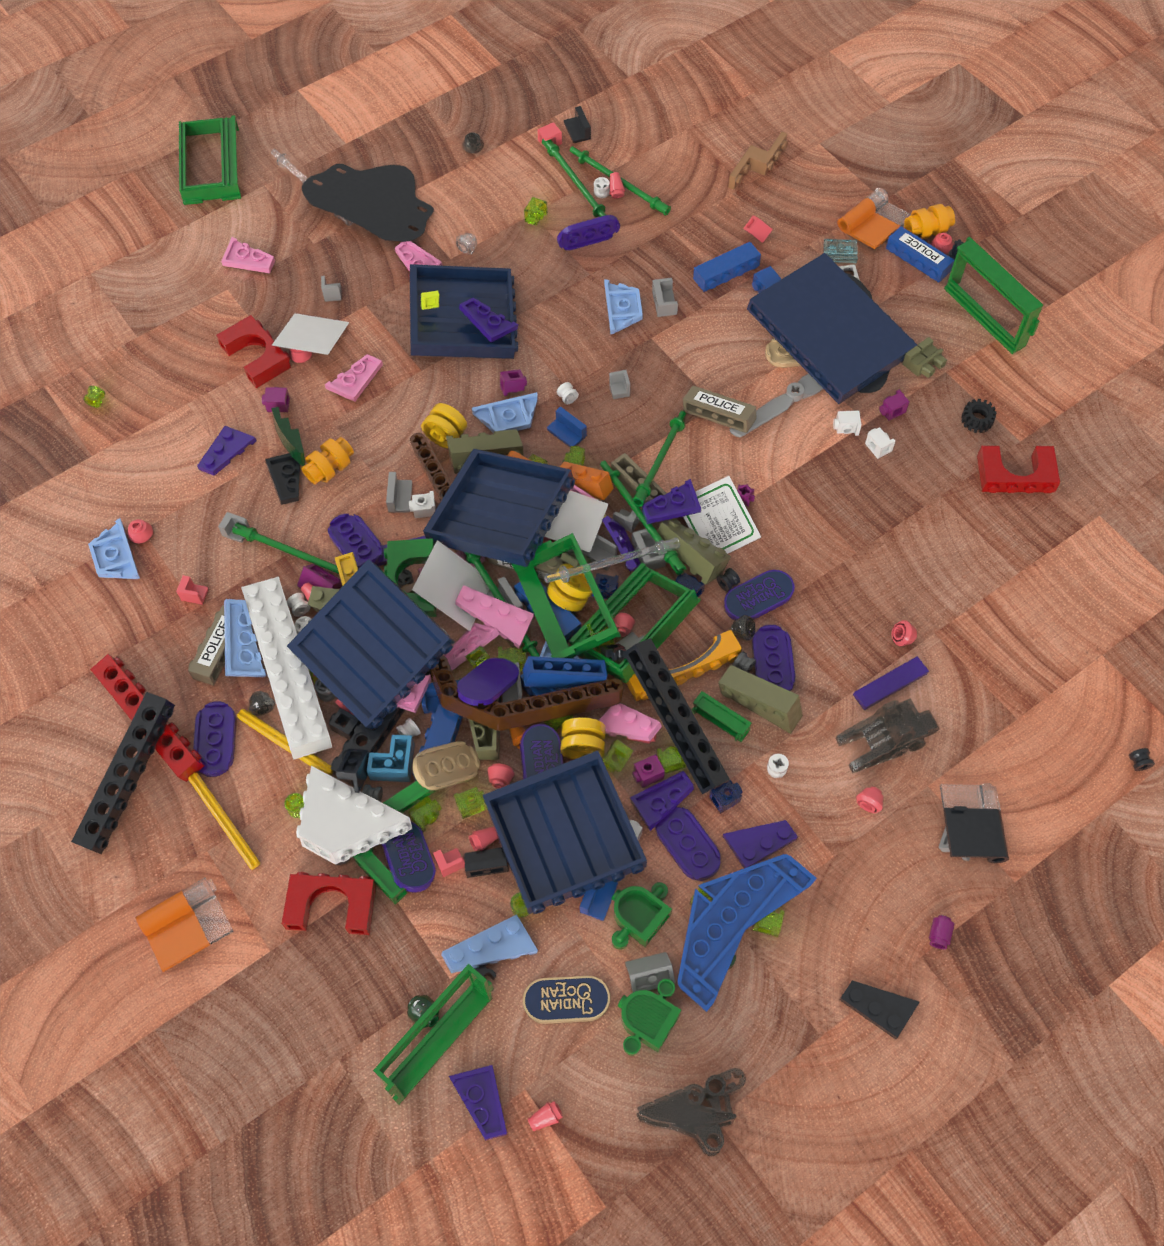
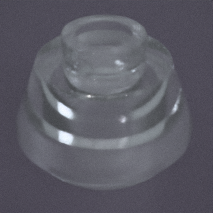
M464 233L456 237V245L462 253L471 255L477 246V239L472 233Z

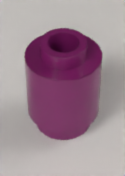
M944 915L933 918L929 934L932 947L944 950L950 945L955 925L951 918Z

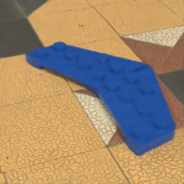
M783 854L698 885L713 900L710 902L695 889L677 979L679 988L707 1012L715 1002L745 930L808 889L817 878L793 857Z

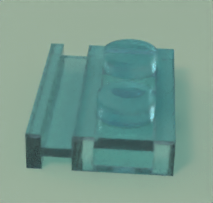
M824 239L823 253H826L834 262L857 263V240Z

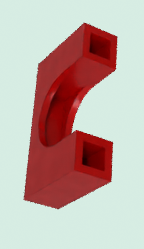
M252 315L216 335L220 347L228 356L250 345H259L265 348L262 356L243 367L247 378L256 388L291 368L289 354L286 351L283 352L281 347L272 346L274 340L270 332L264 330L261 322L258 319L255 320Z
M981 446L978 452L977 459L982 492L1052 493L1056 492L1060 484L1054 446L1035 447L1031 455L1033 473L1027 476L1014 475L1003 466L1000 446Z
M306 872L290 874L281 924L286 930L307 931L310 908L314 900L325 892L336 891L348 898L349 905L345 925L348 934L370 935L376 883L374 879L368 876L351 878L348 875L330 877L329 874L319 873L317 876L309 875Z

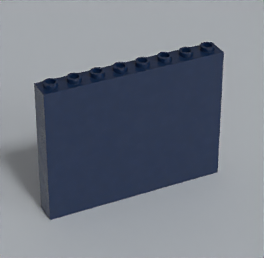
M823 253L752 297L747 307L752 316L838 404L903 362L905 354L917 346L914 340L826 253Z

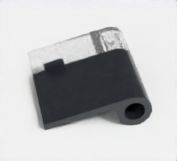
M991 783L981 785L941 784L940 792L950 857L987 858L989 863L1008 861L1009 855L997 788L992 786Z

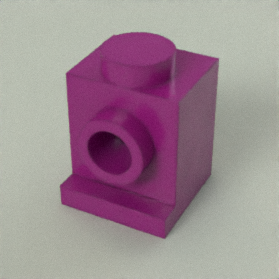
M520 369L500 372V388L504 396H508L509 392L516 393L525 390L527 379L526 376H523Z
M899 389L894 396H888L884 399L883 405L879 406L880 413L888 421L906 413L909 400Z

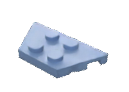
M604 279L610 334H614L643 319L640 292L638 288L628 287L621 283L618 285L611 284L610 280Z
M536 392L473 407L472 413L493 433L495 431L513 429L519 431L531 428L538 394Z
M119 518L110 530L105 529L99 537L93 539L88 544L96 572L99 577L140 579L123 522Z

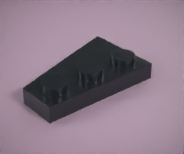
M290 453L265 459L280 504L299 501L300 464Z
M853 980L840 998V1001L894 1039L898 1038L920 1003L919 1001Z

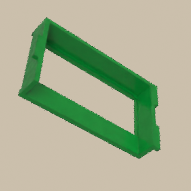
M232 115L231 118L205 119L183 123L179 121V191L184 205L203 203L204 200L222 199V201L241 199L238 185L236 131H239L235 115ZM221 133L222 182L187 186L186 136Z
M969 236L965 243L957 247V255L944 290L1011 354H1014L1024 348L1030 336L1035 334L1040 323L1038 317L1043 304ZM967 262L1024 315L1015 338L958 285L961 282Z
M573 533L553 543L549 540L541 544L528 567L511 563L551 651V657L573 658L611 639L621 637ZM573 549L608 625V629L569 647L534 567Z
M641 563L609 597L606 604L614 619L648 581L680 597L640 641L651 638L658 649L701 600L696 596L694 589L691 590ZM600 608L569 640L571 646L604 630L607 623ZM593 649L578 655L583 659L605 660L607 674L609 673L624 683H627L635 674L627 658L620 664H617Z
M470 964L461 971L373 1070L386 1086L385 1090L393 1096V1100L398 1105L493 999L491 995L494 989L492 982L487 981ZM469 979L470 986L387 1078L384 1075L387 1068L460 986Z

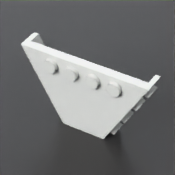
M311 766L310 774H307L306 777L307 791L303 793L304 808L300 809L301 825L297 826L296 831L297 838H300L302 846L333 864L347 861L359 853H364L374 846L384 844L389 839L403 835L412 829L410 817L362 792L355 793L353 787Z

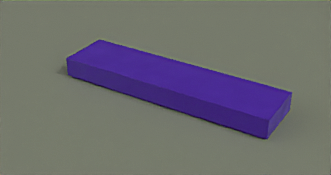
M916 656L855 691L853 696L861 707L866 710L927 675L929 670L919 657Z

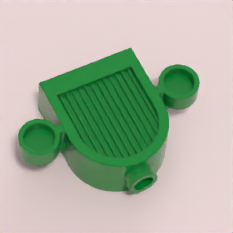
M655 883L651 888V892L643 887L631 886L622 891L618 889L611 898L614 901V918L622 929L612 935V945L616 949L621 950L627 947L629 943L628 935L646 947L669 919L672 909L662 902L668 895V887L664 883Z
M662 979L658 983V995L648 990H639L631 993L628 997L623 995L619 1001L618 1007L622 1009L621 1020L623 1027L631 1035L623 1042V1049L626 1054L630 1056L637 1055L641 1049V1042L654 1051L659 1052L682 1011L665 1000L673 996L675 991V985L670 979Z

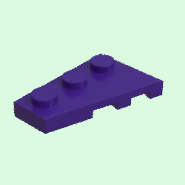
M471 298L459 306L464 315L490 342L518 329L519 324L514 321L512 323L509 322L502 314L497 315L491 311L489 306L475 298Z
M224 426L197 467L199 470L215 476L231 463L230 460L237 454L241 455L248 445H253L257 440L254 436Z
M689 479L682 486L672 488L671 492L663 496L660 495L643 504L642 511L646 523L651 524L701 513V506L691 479Z
M606 516L602 521L617 545L619 552L625 559L627 569L630 572H634L641 562L629 536L621 524Z
M682 771L630 797L631 803L651 831L694 790V785L686 773Z
M786 820L723 834V838L744 868L759 863L798 838Z
M493 1065L449 1076L485 1141L508 1135Z

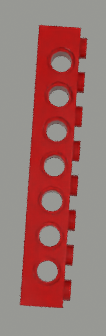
M107 654L90 670L128 717L133 720L145 696L144 692L147 690L141 683L134 681L135 675L129 669H124L125 663L118 656L114 658ZM167 721L164 733L159 737L155 750L176 776L187 782L190 775L197 773L205 765L200 760L202 756L195 749L191 750L189 747L191 743L188 739L177 733L180 731L173 722L169 723Z

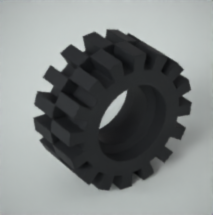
M975 399L971 402L969 401L961 416L964 427L969 426L968 430L974 429L975 433H977V430L983 433L984 430L986 432L989 428L991 429L997 414L995 406L991 407L992 403L987 404L985 399L984 402H981V399H978L977 402ZM973 413H980V414H982L985 418H984V419L976 418V417L973 415Z

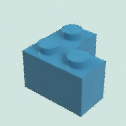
M392 735L390 753H369L367 774L371 781H411L415 747L412 735Z

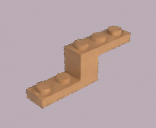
M781 132L769 151L750 145L730 174L728 188L734 190L738 184H741L744 174H747L749 170L764 176L769 170L771 171L774 162L779 160L782 150L787 148L788 133Z

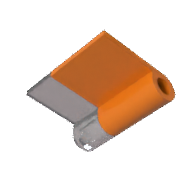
M878 188L839 218L837 224L842 232L876 249L900 226L903 227L905 218L911 214L888 203L887 191Z
M205 877L135 917L140 929L147 937L163 972L234 932L214 893L217 888L212 879L207 880Z

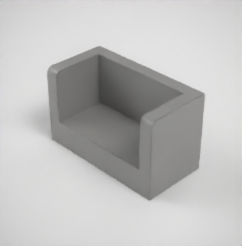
M672 278L655 279L652 281V294L657 317L677 315L678 302L674 299Z
M647 529L633 532L632 544L640 562L652 570L665 567V554L661 555L657 543Z

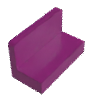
M315 564L303 567L297 584L299 588L305 583L332 589L342 587L341 579Z

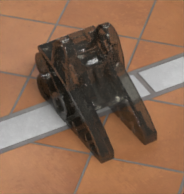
M910 698L903 702L894 700L883 705L874 715L836 736L835 739L838 745L842 746L852 741L866 738L871 751L849 763V768L853 774L900 757L908 749L910 752L923 748L926 745L924 737L936 733L940 728L931 711L927 710L918 713Z
M732 1068L718 1075H712L706 1080L704 1088L697 1084H691L670 1093L668 1096L665 1095L654 1100V1103L649 1102L638 1107L637 1118L640 1122L650 1126L675 1130L690 1136L705 1155L710 1157L716 1156L724 1145V1136L720 1128L732 1125L736 1119L729 1096L743 1088L746 1081L745 1074L738 1068ZM732 1076L735 1079H740L737 1085L732 1082L726 1087V1083L731 1080ZM715 1086L718 1088L719 1093H713L709 1087ZM693 1095V1098L696 1096L698 1101L693 1102L694 1099L690 1100L688 1096ZM704 1099L709 1107L702 1106ZM721 1099L725 1101L726 1112L721 1110ZM714 1139L718 1147L713 1148L709 1146L707 1140Z

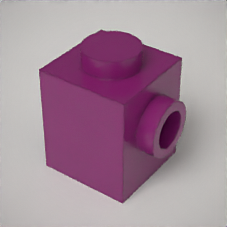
M266 387L265 394L262 395V404L265 405L267 412H272L271 408L279 407L280 412H288L290 396L287 388Z
M656 754L634 763L632 776L636 783H640L642 788L664 779L665 770Z

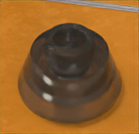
M471 132L465 136L462 146L466 152L475 154L483 149L484 143L477 133Z
M743 615L734 620L731 630L736 638L750 641L755 635V622L750 616Z
M256 691L249 698L248 711L254 716L268 714L273 710L275 701L268 693Z

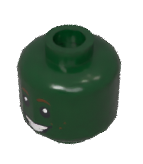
M427 995L415 996L408 1003V1017L416 1023L434 1001ZM440 1010L424 1028L433 1027L438 1022Z

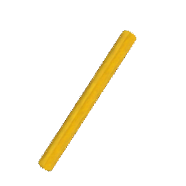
M241 709L238 712L237 717L239 720L291 753L285 735L245 709ZM314 754L299 758L309 766H313L330 776L333 774L330 769L331 765Z
M193 773L190 775L188 780L249 868L253 870L260 865L259 860L199 774Z

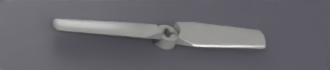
M808 373L798 383L789 384L785 394L770 400L757 409L756 420L747 433L730 428V432L736 437H743L786 411L794 402L815 395L823 390V388Z

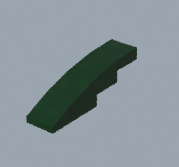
M279 407L271 408L275 429L282 444L290 455L301 466H304L305 457L299 429H291L289 418H281Z

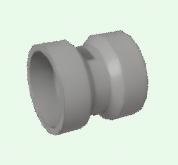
M319 679L316 680L315 689L319 698L325 702L334 700L336 696Z

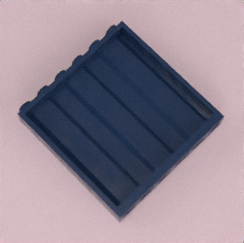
M410 264V355L514 359L515 352H518V341H515L517 330L490 342L459 309L461 303L475 298L489 306L492 312L497 315L502 314L509 322L512 323L514 321L516 323L517 315L513 314L516 311V302L513 301L515 299V289L512 288L514 286V276H511L510 268ZM438 291L439 307L422 310L421 293Z
M473 449L424 528V535L426 539L433 538L435 544L438 540L447 548L528 567L530 561L535 557L536 550L543 543L545 534L550 530L554 518L558 516L559 509L565 503L569 491L575 485L571 469Z
M368 559L295 636L287 647L366 728L374 729L383 723V718L388 713H392L397 708V703L401 699L406 698L411 693V688L425 678L424 674L429 669L436 667L440 657L451 651L455 641L374 562Z
M599 751L592 752L483 795L484 803L528 914H539L548 906L561 905L568 898L581 897L585 894V891L601 889L605 886V883L621 881L625 878V875L630 873L638 874L647 867V859Z

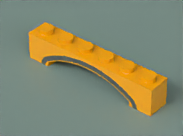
M732 630L715 636L713 645L699 658L683 666L668 670L676 684L682 685L692 677L698 678L706 671L711 669L717 670L727 662L733 663L741 653L742 648ZM634 674L626 684L635 701L649 699L636 674Z

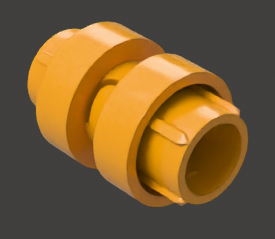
M936 204L928 209H917L912 211L909 217L905 218L904 228L921 239L929 238L932 234L937 236L939 233H947L948 229L954 226L955 214L950 206L945 207L943 204Z
M339 437L336 441L329 438L320 445L322 452L314 450L305 457L307 464L301 469L311 483L314 485L320 481L327 483L336 476L335 469L342 471L350 464L349 457L354 454V450L344 438Z

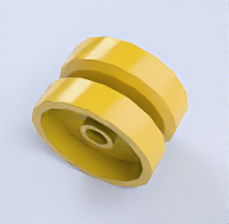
M443 403L435 404L421 424L422 431L429 440L447 449L446 436L459 438L468 427L467 421L459 411Z
M570 564L561 565L547 587V594L556 605L574 612L582 610L592 594L581 567L576 568Z
M579 717L564 721L562 723L563 739L561 740V754L574 760L599 751L602 758L605 750V742L603 740L605 739L606 726L602 722L591 718Z

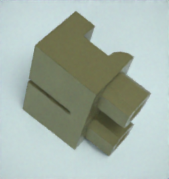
M928 337L905 354L902 365L916 376L923 374L929 378L936 370L933 365L942 369L946 365L947 359L942 356L943 349H937L933 345L934 341Z

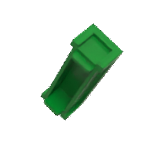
M701 691L693 702V714L698 713L735 737V741L742 742L749 733L752 724L750 721L705 692Z
M415 781L383 802V804L400 813H404L436 791L428 790L420 785L418 781Z
M373 847L364 853L353 856L354 861L369 877L374 879L376 885L394 905L408 894L403 887L401 889L396 885L392 873L372 853L374 851Z

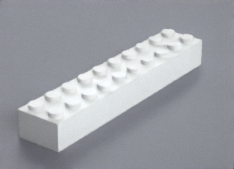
M279 577L241 587L293 760L332 748L309 670L287 647L297 633Z

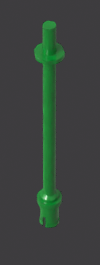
M542 139V144L547 149V153L556 158L593 207L592 214L595 217L605 216L606 207L603 204H598L559 153V146L554 144L551 139L547 141Z
M573 146L570 148L569 151L578 157L580 164L586 162L610 177L611 173H614L589 157L587 150L581 152ZM621 177L623 186L650 203L651 209H656L665 216L669 214L671 206L662 202L657 196L651 197Z
M680 411L678 417L671 419L669 423L671 430L644 483L637 486L636 494L632 499V503L635 506L642 507L646 497L650 496V485L677 432L685 428V422H683L686 416L685 411Z
M605 460L600 463L602 469L609 472L612 483L665 554L664 561L670 564L676 575L682 574L686 570V566L679 559L677 551L670 550L654 526L646 523L643 511L632 503V496L619 480L620 472L618 470L613 471Z
M235 523L234 526L237 528L233 527L232 529L233 534L242 536L249 542L259 541L339 574L337 565L258 534L256 528H249L240 523Z
M464 552L467 562L474 564L494 598L506 602L481 563V556ZM526 634L523 639L525 646L522 648V651L525 653L529 652L531 656L539 657L540 655L535 648L538 642L531 641Z

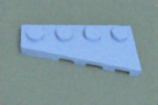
M225 599L224 601L225 676L265 677V669H263L261 663L262 658L257 649V640L252 631V623L245 600Z
M516 914L442 951L441 956L450 972L455 973L462 971L468 964L473 968H477L479 965L494 964L505 959H516L527 954H537L538 950Z

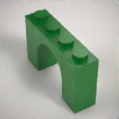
M433 538L387 541V548H384V557L387 559L384 573L398 585L399 576L405 568L414 564L426 563L435 546ZM405 592L429 617H437L434 605L417 593Z

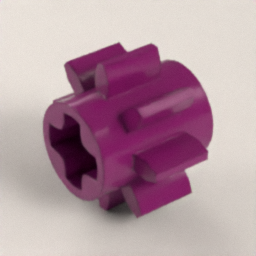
M739 484L737 492L744 505L749 507L750 501L754 502L755 499L753 495L754 489H751L748 484Z

